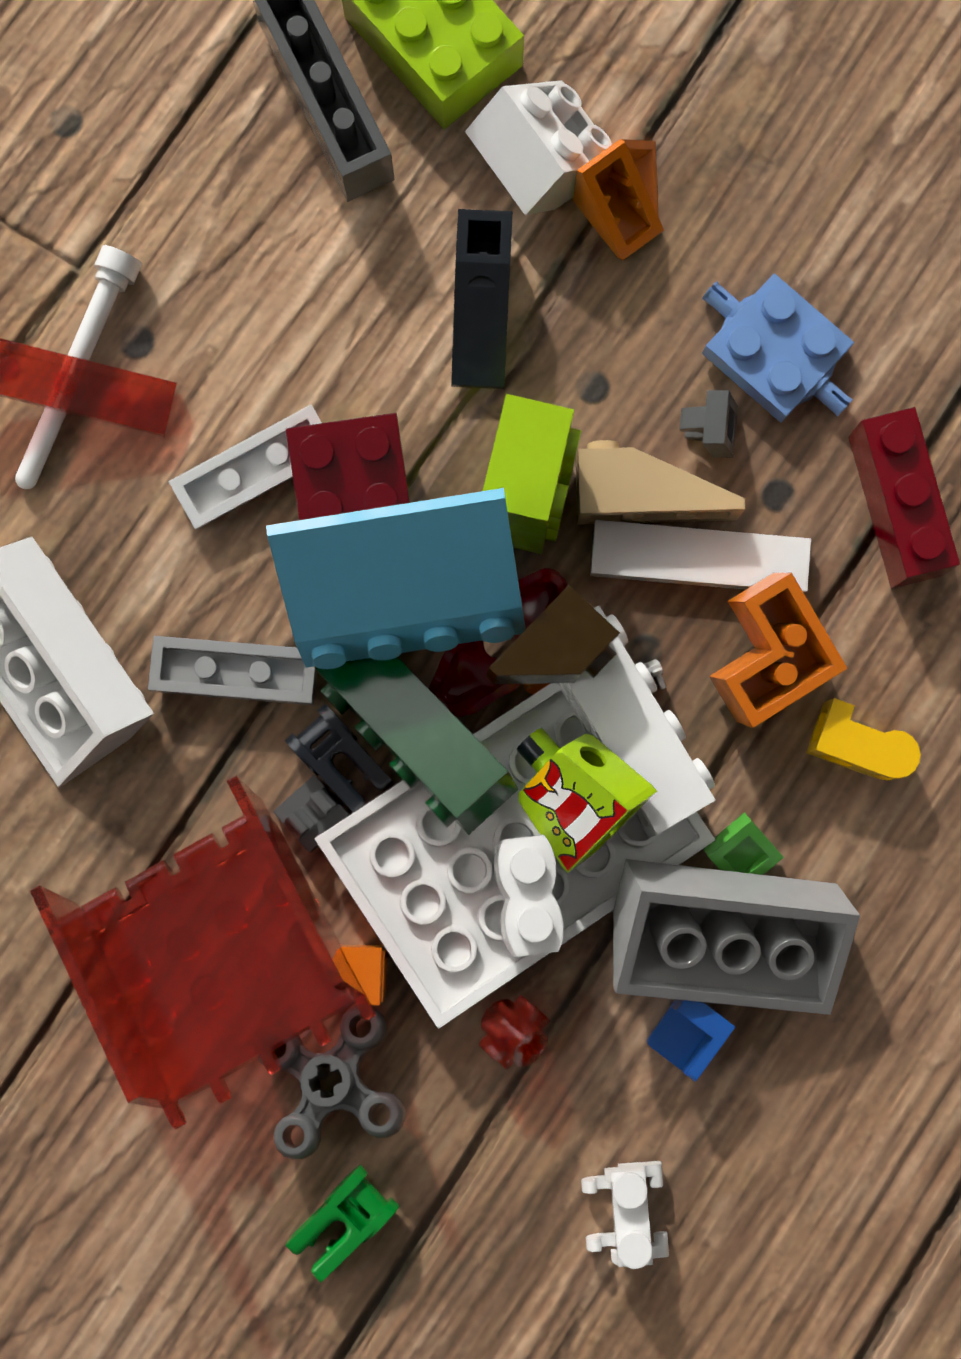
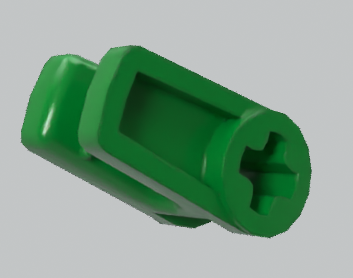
M361 1164L354 1168L324 1200V1203L290 1236L285 1244L293 1254L299 1255L308 1246L313 1247L319 1235L331 1223L338 1220L345 1223L347 1229L336 1240L331 1239L326 1250L316 1259L312 1266V1275L320 1283L362 1242L365 1243L372 1238L400 1206L392 1197L386 1200L365 1178L368 1172Z

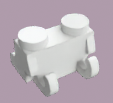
M661 1161L620 1163L618 1167L604 1168L605 1175L585 1177L581 1180L583 1193L593 1194L597 1193V1189H611L615 1232L588 1235L586 1237V1249L588 1251L600 1252L602 1247L614 1246L616 1249H611L612 1263L618 1267H629L632 1269L653 1265L654 1258L669 1256L668 1233L666 1231L654 1232V1242H651L646 1177H649V1187L659 1188L664 1186Z

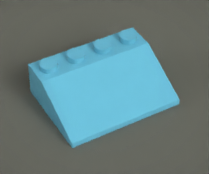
M504 488L266 526L267 537L294 641L306 668L315 666L320 669H333L342 666L346 661L365 658L390 660L398 657L401 653L423 649L441 652L450 650L461 643L480 640L488 643H499L511 639L514 635L522 634L526 630Z

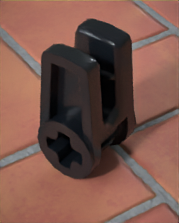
M325 703L317 710L321 714L298 736L294 733L289 735L285 742L316 776H320L354 813L365 806L366 801L352 786L353 781L347 780L335 767L333 760L336 755L341 753L347 755L365 775L364 780H369L381 791L386 789L393 781L358 744V738ZM331 730V734L315 749H312V745Z

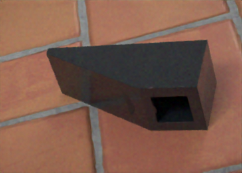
M458 209L451 387L505 388L513 211Z

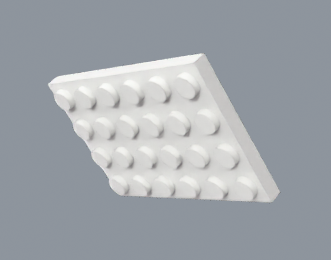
M558 683L549 684L473 734L509 771L519 790L470 835L456 821L447 828L424 803L431 795L420 783L410 789L401 781L314 838L438 1029L549 954L543 953L517 957L512 956L508 951L501 932V912L506 899L501 894L496 883L494 857L499 843L504 839L540 835L518 802V793L536 775V772L516 750L517 747L531 733L541 727L560 748L587 733ZM695 812L660 834L650 838L636 815H634L597 853L569 873L563 869L555 857L556 879L551 894L556 899L563 918V939L561 945L614 909L626 859L680 865L715 841V838L699 814Z

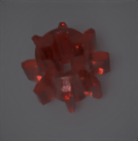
M520 995L515 1003L510 999H501L492 1004L484 1013L481 1020V1029L487 1036L478 1044L494 1061H498L506 1070L513 1063L520 1067L528 1066L539 1059L547 1047L548 1036L542 1029L550 1020L523 995Z

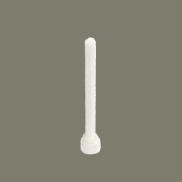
M103 245L94 264V267L98 270L95 279L99 283L17 471L15 480L22 489H31L36 485L118 292H125L128 284L134 285L141 269L142 263L122 250Z

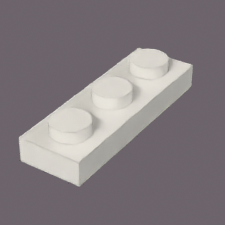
M312 404L168 481L195 529H199L293 478L285 428L322 423Z

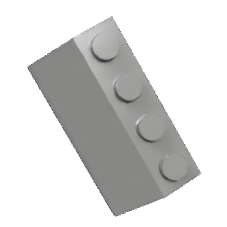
M626 859L613 909V988L615 993L831 1015L860 914L836 883Z

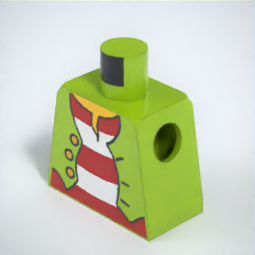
M541 727L531 733L516 749L536 772V775L518 793V802L540 835H544L547 838L554 856L567 873L597 853L657 792L651 783L591 734L585 733L560 748Z

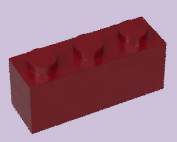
M912 407L862 420L848 438L891 589L944 576L959 566L960 561L916 408Z

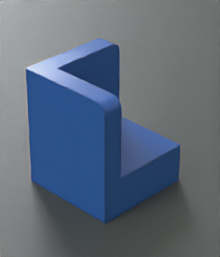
M675 999L647 1037L646 1042L652 1049L696 1082L735 1029V1026L703 1002Z

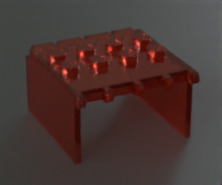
M237 775L227 780V783L244 815L222 827V831L229 844L222 848L216 836L211 833L173 854L180 869V872L177 874H173L165 860L125 881L126 888L132 898L129 901H125L117 887L87 902L81 908L79 904L45 887L38 886L30 891L127 1102L162 1108L169 1123L175 1130L187 1123L179 1105L180 1103L208 1087H211L220 1104L232 1098L224 1078L261 1058L270 1075L282 1070L274 1050L311 1029L321 1047L331 1042L332 1039L324 1021L355 1003L360 1015L366 1021L376 1016L373 1006L370 1004L341 950V945L278 824L272 819L263 800Z

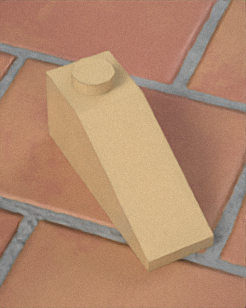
M593 441L587 444V449H578L575 461L577 525L594 524L595 520L627 523L738 520L745 510V498L633 447L620 448L617 441Z

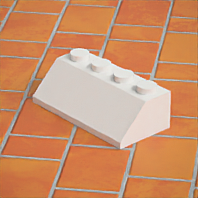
M29 537L0 547V702L56 785L60 787L131 739L154 713L147 704L142 692L134 685L116 659L111 647L105 643L89 620L80 602L74 598L58 575L52 561L45 556L34 538Z

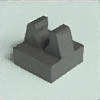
M707 390L706 406L681 408L679 430L685 432V439L703 441V445L712 458H734L738 405L730 391Z
M315 775L273 811L309 853H312L319 846L314 838L350 815Z

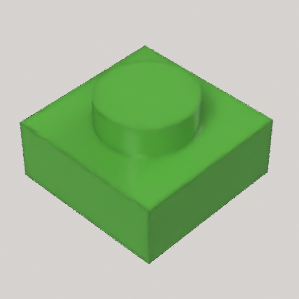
M745 812L715 837V841L703 848L714 864L724 871L764 875L784 858Z

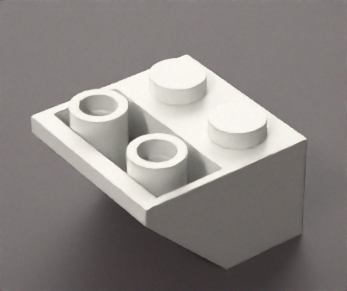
M562 80L502 86L465 131L525 215L555 210L573 198L577 170L612 145L609 136L600 127L594 125L581 107V99L576 91Z

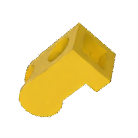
M836 698L823 702L806 751L807 754L879 780L888 781L907 777L916 770L920 763L921 752L919 744L913 736L899 730L884 733L850 720L855 705Z

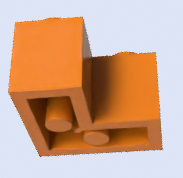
M792 572L772 573L727 601L755 648L709 677L735 721L754 728L848 668Z

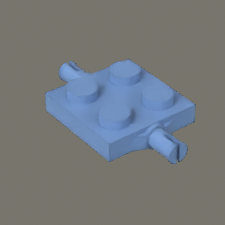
M775 273L755 294L744 298L741 302L724 289L718 281L704 294L702 300L710 304L726 319L721 330L707 343L702 354L780 423L799 404L810 400L813 396L820 400L837 417L853 401L852 398L848 397L832 383L829 378L832 376L835 365L855 342Z

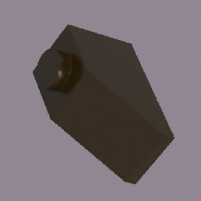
M568 585L489 667L486 677L493 684L575 683L586 671L594 679L616 656L617 653L610 645L620 632Z

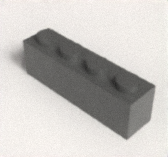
M253 0L259 25L347 202L394 181L391 152L315 0Z

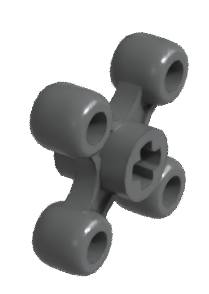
M356 1005L350 1008L341 1020V1034L337 1044L325 1053L309 1051L303 1045L301 1037L293 1029L285 1026H273L260 1035L256 1044V1054L260 1063L270 1070L277 1072L286 1071L293 1074L299 1080L302 1089V1099L299 1106L293 1113L283 1117L276 1125L274 1131L275 1146L284 1157L293 1160L311 1156L320 1145L321 1128L324 1120L337 1110L345 1109L352 1112L359 1119L362 1128L369 1135L376 1138H389L397 1134L403 1127L406 1120V1109L403 1102L392 1093L370 1090L363 1084L359 1075V1065L362 1057L369 1050L377 1047L384 1040L387 1032L386 1020L377 1008L369 1005ZM367 1017L371 1022V1030L367 1036L360 1038L356 1032V1026L361 1019ZM283 1039L286 1043V1052L281 1058L277 1059L274 1055V1045L278 1040ZM329 1067L331 1072L341 1073L342 1083L334 1086V1096H331V1091L322 1090L320 1087V1080L328 1077ZM385 1104L390 1110L391 1117L387 1124L382 1126L375 1119V1111L379 1105ZM296 1126H300L303 1129L305 1136L303 1143L299 1147L295 1146L291 1140L292 1130Z

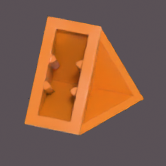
M620 139L576 172L573 202L617 258L622 261L664 231L658 213L656 141Z

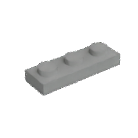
M153 636L148 690L157 693L314 706L317 670L315 666L305 667L297 647Z

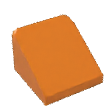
M382 945L341 946V950L370 1004L381 1005L386 999V948Z

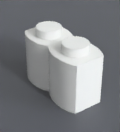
M544 835L504 839L499 843L494 857L496 883L501 894L506 899L501 912V932L504 943L511 955L517 957L558 952L563 939V918L560 907L551 894L556 879V861L552 847Z

